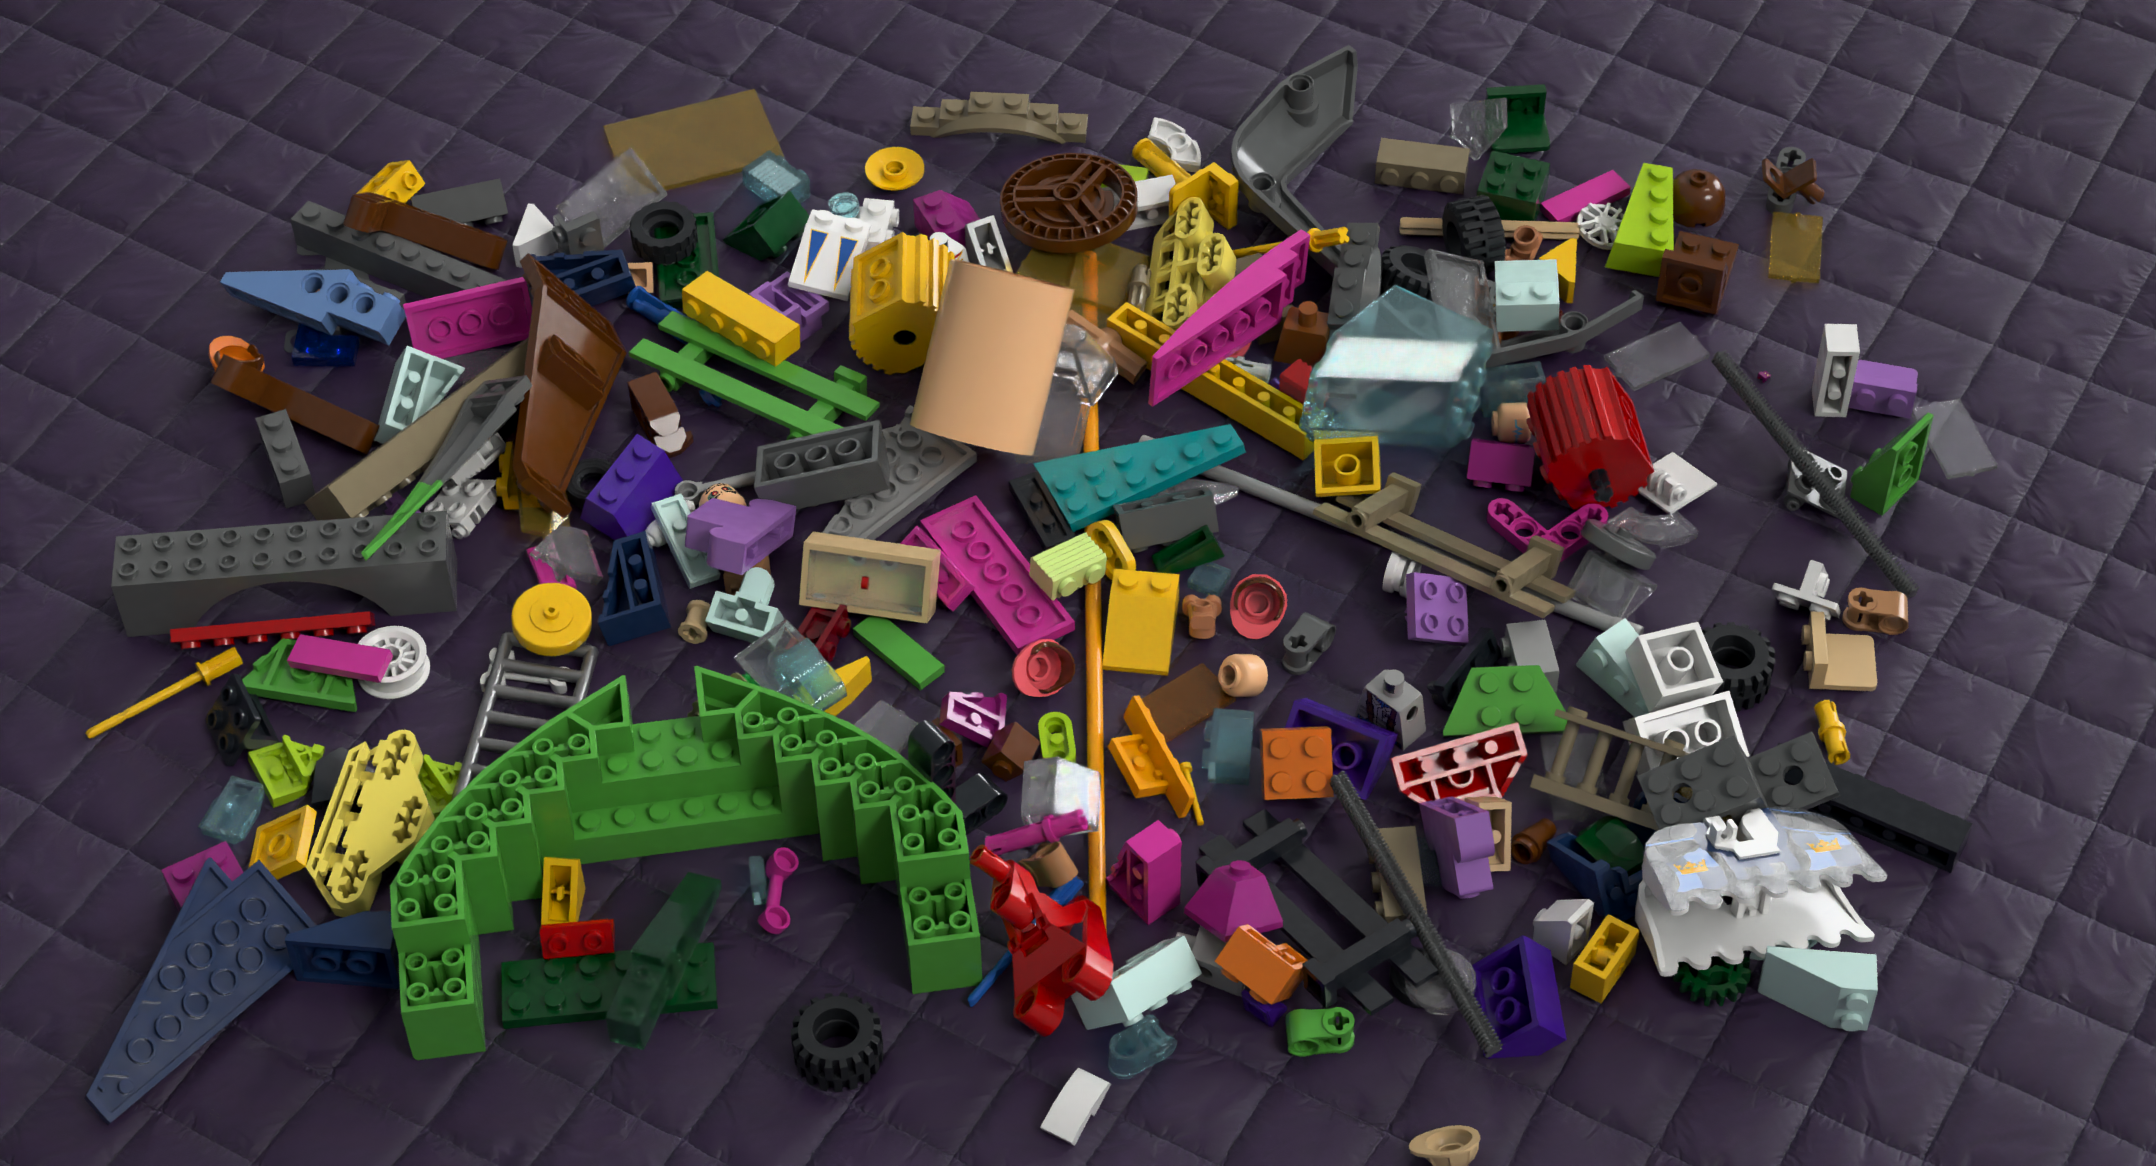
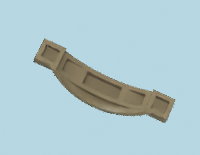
M970 92L969 100L942 99L941 108L913 106L910 131L911 135L931 136L933 138L963 133L991 132L1025 135L1058 144L1065 142L1086 143L1088 114L1059 113L1058 104L1029 103V94Z

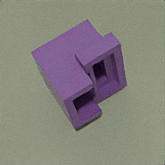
M786 271L772 282H765L749 293V295L800 324L801 343L822 328L821 316L829 311V302L819 294L788 287L791 273Z

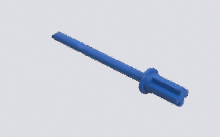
M1076 875L1063 886L1054 888L1048 896L1060 905L1065 906L1082 888L1084 883ZM1036 919L1032 921L1034 925H1036ZM1009 950L969 995L967 1000L970 1007H973L997 980L998 976L1010 965L1012 954Z

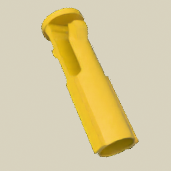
M1148 138L1141 139L1132 150V157L1146 168H1149V171L1156 177L1173 175L1177 184L1191 176Z

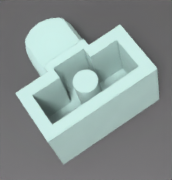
M754 567L744 574L739 591H736L735 596L715 591L705 620L713 632L774 649L784 617L778 608L768 606L775 587L772 576L767 570Z

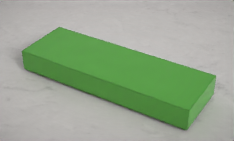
M870 615L853 628L854 637L920 691L945 673L944 664L886 617Z

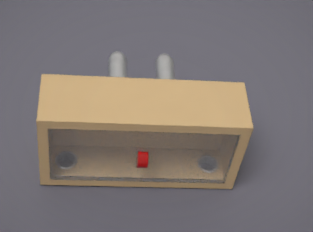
M812 532L803 545L799 605L837 610L839 605L843 604L847 606L848 612L928 623L936 611L941 550Z

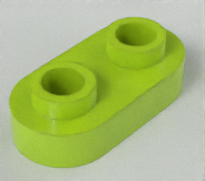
M1050 712L1043 715L1038 723L1042 763L1050 772H1068L1076 763L1072 722L1067 715L1061 712Z

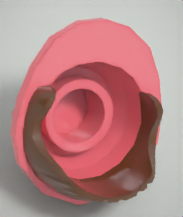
M1252 574L1240 580L1233 589L1230 600V616L1233 626L1239 634L1250 639H1260L1269 636L1278 627L1287 608V594L1280 582L1267 574Z
M1039 639L1030 643L1017 655L1012 667V679L1016 688L1023 695L1032 697H1046L1057 693L1062 687L1072 681L1075 674L1072 654L1052 639Z

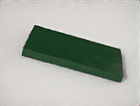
M713 212L694 214L698 243H696L697 247L691 252L690 256L672 264H657L660 301L675 309L683 308L682 289L706 271L719 277ZM670 226L654 229L656 239L670 238L679 233L678 228Z

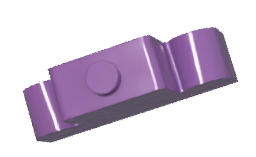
M712 498L688 515L685 547L707 553L706 563L710 567L743 575L793 536L796 506L768 499H753L749 502V506Z
M1453 796L1419 803L1428 846L1431 850H1436L1443 889L1453 893L1460 899L1476 897L1480 895L1479 892L1493 890L1488 857L1494 856L1495 845L1489 811Z

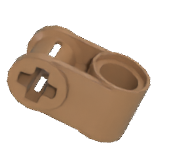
M1855 588L1849 593L1847 599L1849 607L1844 610L1842 615V621L1849 629L1880 632L1889 635H1898L1908 629V600L1902 592ZM1859 597H1862L1861 603L1858 602ZM1860 614V616L1862 617L1861 621L1857 622Z
M1059 841L1053 843L1042 842L1038 845L1037 851L1028 859H1021L1017 862L1032 874L1037 887L1057 888L1068 883L1078 874V869Z

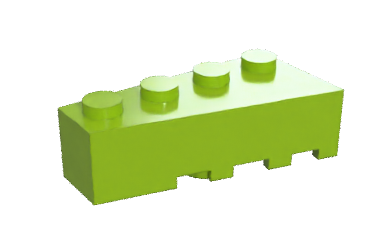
M1643 163L1605 268L1659 277L1665 249L1674 251L1673 168Z

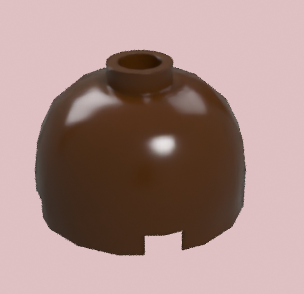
M1691 169L1683 171L1673 179V220L1686 227L1695 228L1696 223H1705V227L1721 219L1725 210V189L1717 176L1705 170Z

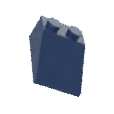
M363 911L293 932L285 937L286 947L297 981L400 989L399 956L392 931L391 912Z

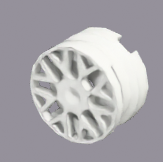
M1392 552L1384 574L1383 591L1389 593L1397 591L1400 593V596L1407 598L1406 574L1412 572L1420 573L1422 564L1399 553Z

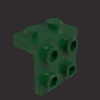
M1545 84L1486 88L1484 117L1491 151L1519 153L1547 151L1550 149V138L1544 115L1547 94Z

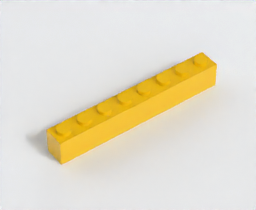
M1125 302L1107 318V327L1116 330L1122 338V344L1148 362L1146 368L1150 371L1152 356L1176 331L1128 302ZM1226 359L1181 388L1302 460H1305L1314 451V440L1323 439L1324 416Z

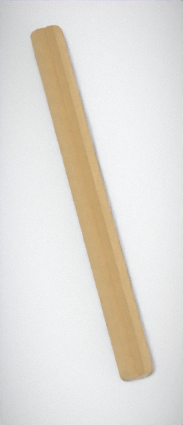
M1402 217L1399 226L1400 234L1443 236L1442 218ZM1501 220L1505 238H1514V231L1523 225L1534 227L1537 232L1543 235V239L1569 240L1570 238H1575L1578 240L1580 235V227H1578L1579 223Z

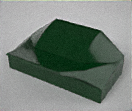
M1604 816L1578 832V837L1574 839L1595 861L1602 859L1609 863L1612 868L1620 866L1627 871L1628 877L1642 870L1645 850L1639 838L1618 817Z

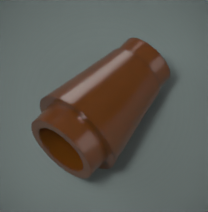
M1542 818L1540 821L1515 834L1511 843L1512 856L1522 864L1537 862L1548 846L1547 841L1551 840L1557 832L1555 824L1547 818Z

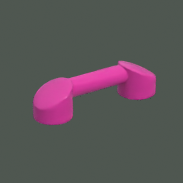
M785 847L778 848L769 857L765 867L766 875L769 878L766 907L758 917V923L763 929L772 934H781L790 924L788 911L780 906L783 882L799 865L796 854Z

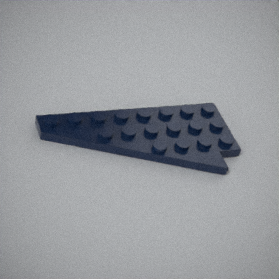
M211 857L204 862L84 1097L107 1125L112 1123L293 970L285 937L287 934L316 926V924L260 860L234 881L230 880Z

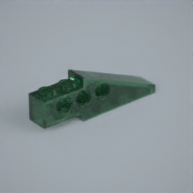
M688 872L631 950L632 961L605 1017L611 1042L641 1050L645 1049L666 1000H672L722 890L721 880Z

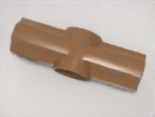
M1072 309L1069 311L1063 336L1083 349L1084 357L1090 364L1098 367L1106 365L1132 384H1135L1146 370L1148 362L1122 344L1121 336L1116 330L1110 327L1099 329Z

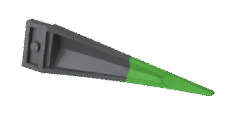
M527 375L484 381L465 400L446 439L415 488L388 523L361 552L366 561L506 424L516 412L515 406L524 400V394L533 386Z

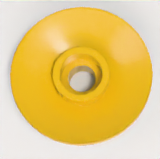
M888 147L875 152L869 157L865 165V174L874 186L884 190L896 191L907 189L918 183L923 177L925 168L923 159L915 151L904 147Z

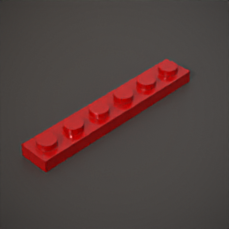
M367 611L170 629L171 643L181 644V649L187 650L201 648V642L214 641V646L220 647L235 645L234 639L247 638L248 644L268 642L267 636L280 635L281 640L283 638L297 640L300 633L313 632L314 637L334 636V630L347 629L348 635L367 633V627H375L374 613Z

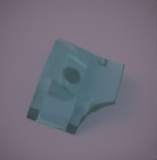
M231 776L221 795L213 800L198 825L202 833L234 845L245 840L261 811L265 795L263 784Z

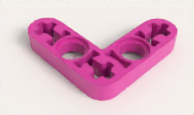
M1497 498L1492 500L1487 509V523L1490 527L1523 554L1527 551L1530 538L1537 535L1565 547L1560 562L1589 543L1581 535V530L1587 518L1598 519L1605 524L1608 521L1607 510L1603 506L1594 503L1581 507L1549 530H1546L1508 499ZM1528 529L1533 534L1528 537H1522L1516 531ZM1570 531L1576 533L1579 537L1570 540L1564 538L1561 534Z

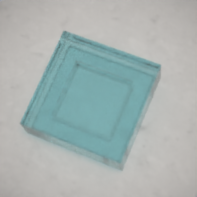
M1212 562L1197 566L1187 581V588L1207 596H1219L1231 578V569Z
M761 856L749 857L753 902L754 905L766 904L767 883L764 860Z

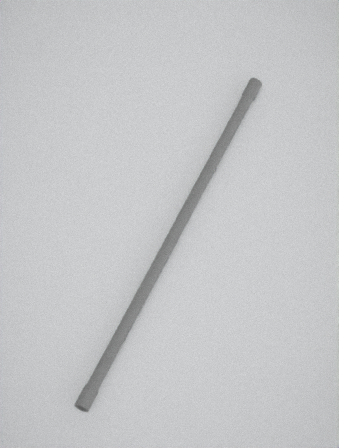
M1142 435L1139 442L1153 440L1155 438H1152L1147 435ZM1220 465L1200 474L1350 532L1312 515L1314 508L1321 505L1317 502ZM1407 538L1493 578L1496 577L1497 573L1477 564ZM1526 586L1520 589L1555 605L1554 612L1603 631L1608 630L1623 620L1620 617L1607 615L1571 600L1563 604ZM1628 621L1639 635H1643V626Z

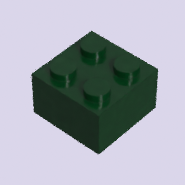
M1492 151L1479 184L1477 196H1488L1496 207L1501 220L1536 221L1540 211V203L1543 202L1548 188L1550 163Z

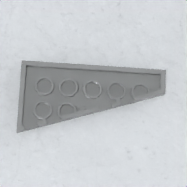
M909 405L905 411L904 419L891 431L892 436L885 445L890 467L889 489L845 500V505L839 514L833 516L822 533L875 540L977 462L976 452L960 441L935 435L911 426L910 421L914 407Z

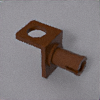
M1767 158L1762 160L1763 180L1780 197L1785 199L1798 191L1811 205L1816 204V201L1820 202L1825 192L1815 183L1817 172L1816 161L1813 158L1784 174ZM1770 171L1773 173L1776 182L1771 177Z

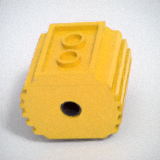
M901 232L853 257L849 340L851 341L852 349L856 350L858 358L863 357V362L866 365L873 364V369L877 371L884 369L885 374L892 375L894 373H906L925 363L950 259L955 258L952 251L948 252L946 245L942 244L939 246V241L934 238L927 240V235L909 236Z

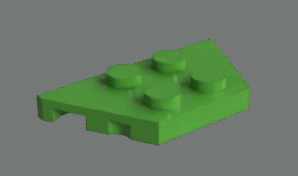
M285 638L280 640L267 655L261 656L253 663L254 670L242 679L248 693L256 694L258 697L356 712L357 710L352 678L291 668L287 659L297 640Z
M1539 665L1471 668L1443 730V738L1466 737L1516 722L1519 723L1522 734L1563 733L1567 720L1559 718L1554 714L1556 709L1565 711Z

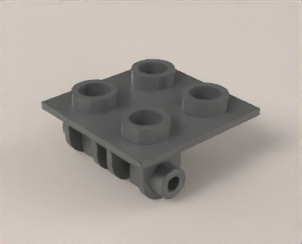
M1811 453L1809 457L1813 456L1811 460L1816 459L1813 463L1818 461L1816 466L1821 465L1818 469L1823 468L1822 471H1826L1823 475L1828 474L1825 478L1830 476L1828 481L1833 480L1830 484L1835 482L1833 487L1838 486L1835 490L1840 488L1838 493L1842 491L1843 493L1840 496L1844 495L1847 470ZM1790 459L1788 461L1789 473L1786 476L1785 484L1787 494L1784 496V504L1787 509L1791 511L1798 510L1806 502L1838 518Z

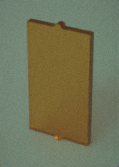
M1201 663L1142 698V701L1150 710L1154 723L1159 732L1164 735L1167 743L1234 703L1236 697L1225 693L1220 685L1219 678L1204 663Z

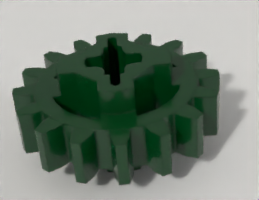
M1712 956L1711 965L1706 970H1697L1686 962H1678V971L1673 975V981L1681 982L1679 988L1681 993L1691 992L1690 1000L1692 1002L1700 997L1703 998L1704 1006H1708L1711 1000H1716L1719 1006H1723L1726 997L1730 1001L1735 1002L1738 993H1745L1751 976V970L1749 969L1750 958L1744 957L1743 961L1739 964H1729L1718 956Z

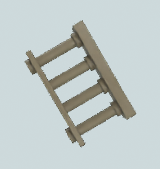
M1571 706L1568 707L1567 712L1556 709L1554 715L1567 720L1550 772L1546 771L1545 777L1534 774L1530 787L1659 831L1648 802L1646 805L1642 804L1641 810L1628 806L1630 799H1627L1644 747L1664 753L1659 765L1661 766L1676 760L1677 757L1680 758L1688 755L1689 753L1683 751L1685 745L1667 738L1661 744L1586 719L1588 712ZM1580 725L1598 730L1599 734L1582 783L1578 782L1577 787L1574 788L1564 784L1566 777H1563ZM1612 736L1630 741L1631 745L1614 794L1610 793L1609 798L1606 799L1596 795L1598 788H1595Z

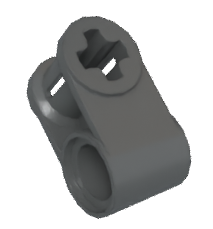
M1304 612L1283 639V648L1286 653L1282 659V665L1285 671L1293 675L1307 673L1322 653L1332 644L1336 634V626Z

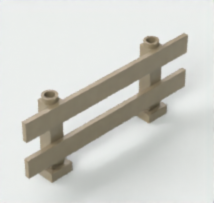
M1395 472L1388 475L1385 488L1370 497L1361 494L1337 496L1336 502L1352 508L1351 513L1327 502L1313 510L1312 515L1540 618H1545L1552 613L1555 605L1520 590L1524 586L1563 604L1573 598L1576 590L1551 580L1556 576L1565 547L1534 535L1530 538L1527 551L1512 562L1410 517L1409 515L1414 513L1422 484ZM1380 522L1388 524L1416 538H1419L1445 551L1457 555L1465 560H1468L1494 573H1497L1496 577L1493 578L1485 573L1473 569L1465 564L1453 560L1425 546H1422L1396 533L1378 526L1377 524Z

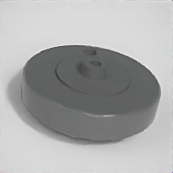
M1587 519L1581 530V535L1586 540L1605 552L1604 556L1614 562H1617L1619 559L1636 568L1649 570L1656 559V555L1652 550L1632 538L1633 533L1623 527L1616 529L1601 521Z

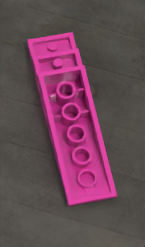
M1302 229L1248 266L1205 302L1152 356L1149 405L1153 407L1281 322L1283 308L1293 302L1294 289L1305 281L1310 235Z

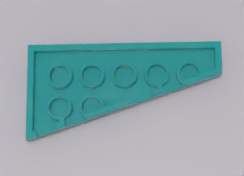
M1228 424L1033 464L1036 472L1040 473L1072 531L1075 532L1114 514L1113 505L1149 498L1246 453L1244 443L1232 425Z

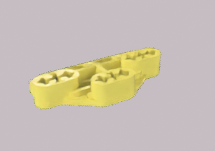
M1191 197L1183 201L1179 205L1178 210L1164 222L1153 241L1150 263L1151 277L1149 280L1151 293L1146 299L1144 312L1174 330H1177L1205 302L1235 278L1236 256L1225 236L1220 233H1213L1214 221L1203 201L1198 197ZM1175 225V232L1170 234L1168 230ZM1170 251H1174L1173 260L1169 259ZM1166 281H1170L1169 290H1165Z
M397 730L389 734L387 740L380 739L378 746L371 750L365 741L348 751L306 865L310 877L336 916L346 917L359 912L370 911L382 878V871L396 861L403 864L435 820L418 779L423 764V754L415 735L409 730ZM370 760H372L373 766H377L375 773L365 771ZM358 789H361L357 805L362 807L360 813L350 812ZM344 829L347 831L342 846L347 848L345 854L335 853ZM328 871H332L328 883L325 886L324 881Z

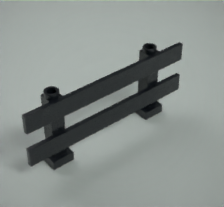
M1263 809L1243 821V826L1255 838L1242 846L1235 848L1222 835H1219L1199 847V852L1203 855L1202 858L1195 861L1197 884L1199 887L1203 885L1215 868L1230 865L1233 861L1242 860L1249 862L1251 866L1259 871L1260 868L1278 858L1363 938L1343 950L1266 877L1283 920V927L1279 929L1311 958L1302 964L1304 988L1325 1008L1337 1002V990L1340 988L1353 998L1370 1016L1392 1004L1394 997L1367 973V971L1385 960L1416 988L1439 974V969L1411 944V939L1417 936L1412 922L1407 918L1401 921L1396 918L1390 923L1383 919L1302 843V839L1308 833L1300 819L1291 820L1287 818L1280 823L1266 809Z

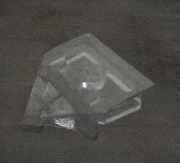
M1496 98L1450 104L1452 133L1449 137L1452 140L1456 139L1464 148H1470L1469 156L1476 161L1507 128V99Z
M559 525L529 553L536 561L541 559L542 563L546 562L552 567L555 579L558 582H561L568 575L571 578L596 586L603 578L588 533L585 530Z

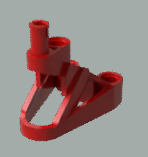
M979 845L970 856V864L993 878L990 909L1002 918L1010 939L1007 945L1012 954L1015 999L1013 1015L1017 1020L1042 1037H1047L1056 1030L1063 1018L1065 999L1077 991L1090 1001H1096L1105 994L1111 984L1114 964L1101 908L1084 895L1073 898L1065 906L1060 905L1045 893H1039L1034 878L1028 870L1012 859L1004 861L987 849L985 845ZM1034 918L1036 919V925L1031 923ZM1083 922L1082 942L1070 935L1073 925Z

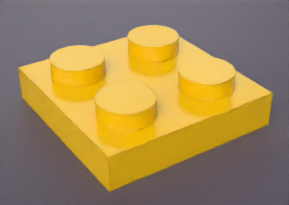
M305 805L257 827L249 868L260 860L276 880L305 868L314 833L317 811L309 805Z

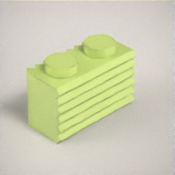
M1084 532L1031 557L1029 576L1054 601L1061 596L1071 595L1078 587L1081 588L1088 583L1094 584L1103 578L1106 571L1107 556L1106 553H1103L1102 548L1099 549L1098 544L1091 540L1087 532Z

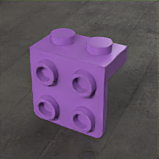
M1858 360L1848 408L1910 419L1917 392L1918 372L1912 368Z

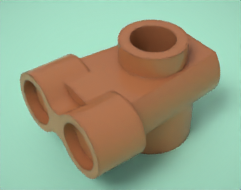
M1520 226L1514 231V242L1509 249H1506L1504 261L1534 260L1543 240V235L1532 226Z
M1195 595L1185 596L1182 601V610L1189 617V635L1198 639L1213 637L1215 635L1216 616L1222 611L1221 599L1216 595H1209L1205 599H1200Z

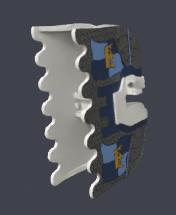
M1792 807L1757 808L1747 810L1742 816L1738 827L1732 819L1727 820L1726 826L1720 816L1704 818L1703 822L1665 827L1656 831L1646 842L1642 864L1643 880L1639 884L1635 921L1651 951L1660 976L1667 977L1676 974L1679 967L1678 962H1686L1697 970H1706L1711 965L1712 956H1718L1729 964H1739L1743 961V951L1745 950L1752 951L1758 957L1764 959L1767 946L1776 947L1777 945H1783L1788 948L1808 949V940L1811 939L1818 941L1825 947L1835 948L1840 944L1841 934H1847L1858 942H1871L1874 939V933L1858 916L1840 887L1846 888L1851 886L1853 874L1862 875L1871 882H1882L1886 880L1887 873L1872 859L1854 836L1834 819ZM1722 896L1732 897V904L1727 905Z

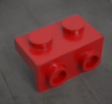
M614 919L541 925L540 938L543 959L614 953Z

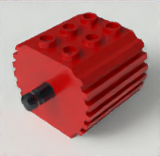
M1583 365L1584 369H1577L1575 366L1569 368L1570 371L1566 373L1563 370L1557 372L1558 376L1554 378L1552 376L1547 377L1546 383L1543 385L1541 382L1538 383L1536 391L1534 393L1530 391L1527 394V408L1530 418L1526 419L1532 435L1536 436L1537 441L1533 443L1536 454L1544 464L1540 466L1541 474L1547 484L1553 483L1558 498L1561 501L1565 499L1573 510H1578L1587 504L1593 503L1603 507H1617L1618 502L1622 501L1625 503L1629 501L1628 497L1630 495L1636 496L1639 494L1638 489L1641 486L1645 488L1648 485V475L1655 472L1633 401L1608 367L1595 369L1591 365Z

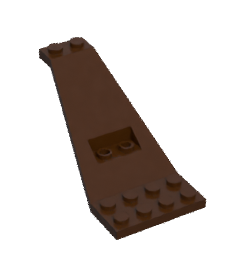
M528 253L519 262L525 272L522 276L532 287L530 292L534 296L524 376L527 375L533 386L524 394L525 398L520 402L512 468L518 479L515 483L525 495L530 496L533 494L547 512L551 513L554 511L562 518H565L572 511L565 491L627 352L612 323Z

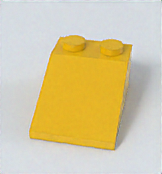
M1114 569L1105 635L1103 670L1168 676L1179 604V574Z

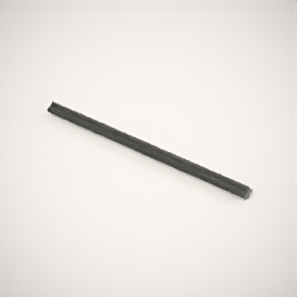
M1727 350L1723 352L1717 351L1711 359V363L1723 375L1725 380L1749 407L1751 412L1754 413L1787 456L1790 457L1795 466L1812 484L1814 489L1829 505L1831 510L1834 511L1859 544H1861L1866 553L1873 559L1899 592L1905 594L1907 599L1916 596L1920 586L1915 588L1918 583L1913 584L1915 580L1910 582L1913 577L1907 578L1910 574L1905 575L1908 572L1907 570L1902 572L1905 569H1900L1902 564L1897 566L1900 561L1895 563L1897 558L1892 560L1895 555L1890 557L1892 552L1887 554L1890 549L1885 551L1887 546L1883 547L1885 543L1880 545L1882 540L1878 541L1880 537L1875 539L1877 534L1873 535L1875 531L1870 533L1872 528L1868 529L1870 525L1865 526L1868 523H1863L1865 519L1860 520L1863 517H1858L1860 513L1855 514L1858 511H1853L1855 507L1850 508L1853 505L1852 503L1848 505L1850 500L1845 502L1848 499L1847 497L1843 499L1845 494L1840 496L1843 493L1842 491L1838 493L1840 488L1835 490L1838 487L1837 485L1833 487L1835 482L1830 484L1833 481L1832 479L1828 481L1830 476L1825 478L1828 474L1823 475L1826 471H1822L1823 468L1818 469L1821 466L1820 464L1816 466L1818 461L1813 463L1816 459L1811 460L1813 456L1809 457L1811 453L1806 454L1809 450L1804 451L1806 447L1801 448L1804 444L1799 445L1801 441L1797 442L1799 438L1794 439L1796 435L1792 436L1794 432L1789 434L1791 429L1787 430L1789 426L1785 427L1786 423L1782 425L1784 420L1780 421L1782 418H1778L1779 414L1774 416L1777 411L1773 412L1775 409H1771L1772 405L1767 407L1770 403H1766L1767 399L1764 400L1765 397L1760 398L1763 394L1758 395L1760 391H1757L1758 388L1753 389L1755 385L1751 386L1753 382L1749 383L1750 379L1746 381L1748 376L1744 377L1746 374H1742L1743 370L1740 371L1741 367L1736 369L1739 365L1734 366L1736 362H1733L1734 359H1731V356L1727 357L1729 353L1725 354Z
M1341 771L1338 775H1333L1330 779V786L1334 793L1337 794L1338 800H1340L1344 807L1343 809L1347 816L1350 817L1351 823H1353L1357 833H1359L1363 840L1362 842L1380 870L1379 872L1382 873L1383 879L1386 880L1387 886L1390 887L1389 889L1401 910H1403L1405 917L1414 925L1418 940L1421 941L1420 943L1425 948L1424 950L1429 955L1428 957L1433 962L1432 964L1439 969L1438 975L1441 976L1442 982L1445 983L1446 989L1449 990L1450 996L1453 997L1454 1003L1457 1004L1458 1010L1461 1011L1460 1013L1465 1018L1467 1025H1469L1481 1050L1486 1054L1485 1057H1491L1494 1053L1496 1054L1501 1051L1503 1044H1500L1501 1040H1498L1499 1037L1496 1036L1497 1033H1494L1495 1029H1492L1493 1026H1489L1491 1022H1488L1487 1016L1483 1015L1485 1012L1482 1011V1008H1479L1481 1005L1478 1004V1001H1475L1477 998L1473 997L1474 994H1471L1473 991L1469 990L1470 987L1468 983H1465L1464 976H1461L1460 969H1457V965L1455 966L1456 962H1453V958L1451 959L1452 955H1449L1450 952H1447L1448 948H1445L1446 945H1443L1444 941H1441L1442 938H1439L1440 934H1437L1438 931H1435L1436 928L1433 927L1434 924H1431L1430 917H1427L1428 914H1425L1426 910H1423L1424 907H1421L1420 900H1417V894L1414 893V890H1411L1413 887L1408 883L1409 880H1405L1407 878L1404 876L1405 873H1402L1403 870L1398 866L1399 863H1396L1395 856H1392L1393 853H1390L1389 846H1386L1387 843H1384V837L1379 833L1380 830L1375 826L1376 823H1373L1374 820H1371L1372 817L1369 816L1370 813H1367L1368 810H1365V804L1360 800L1361 797H1358L1359 794L1356 793L1357 790H1354L1355 787H1352L1353 784L1349 780L1350 778L1347 777L1345 771Z

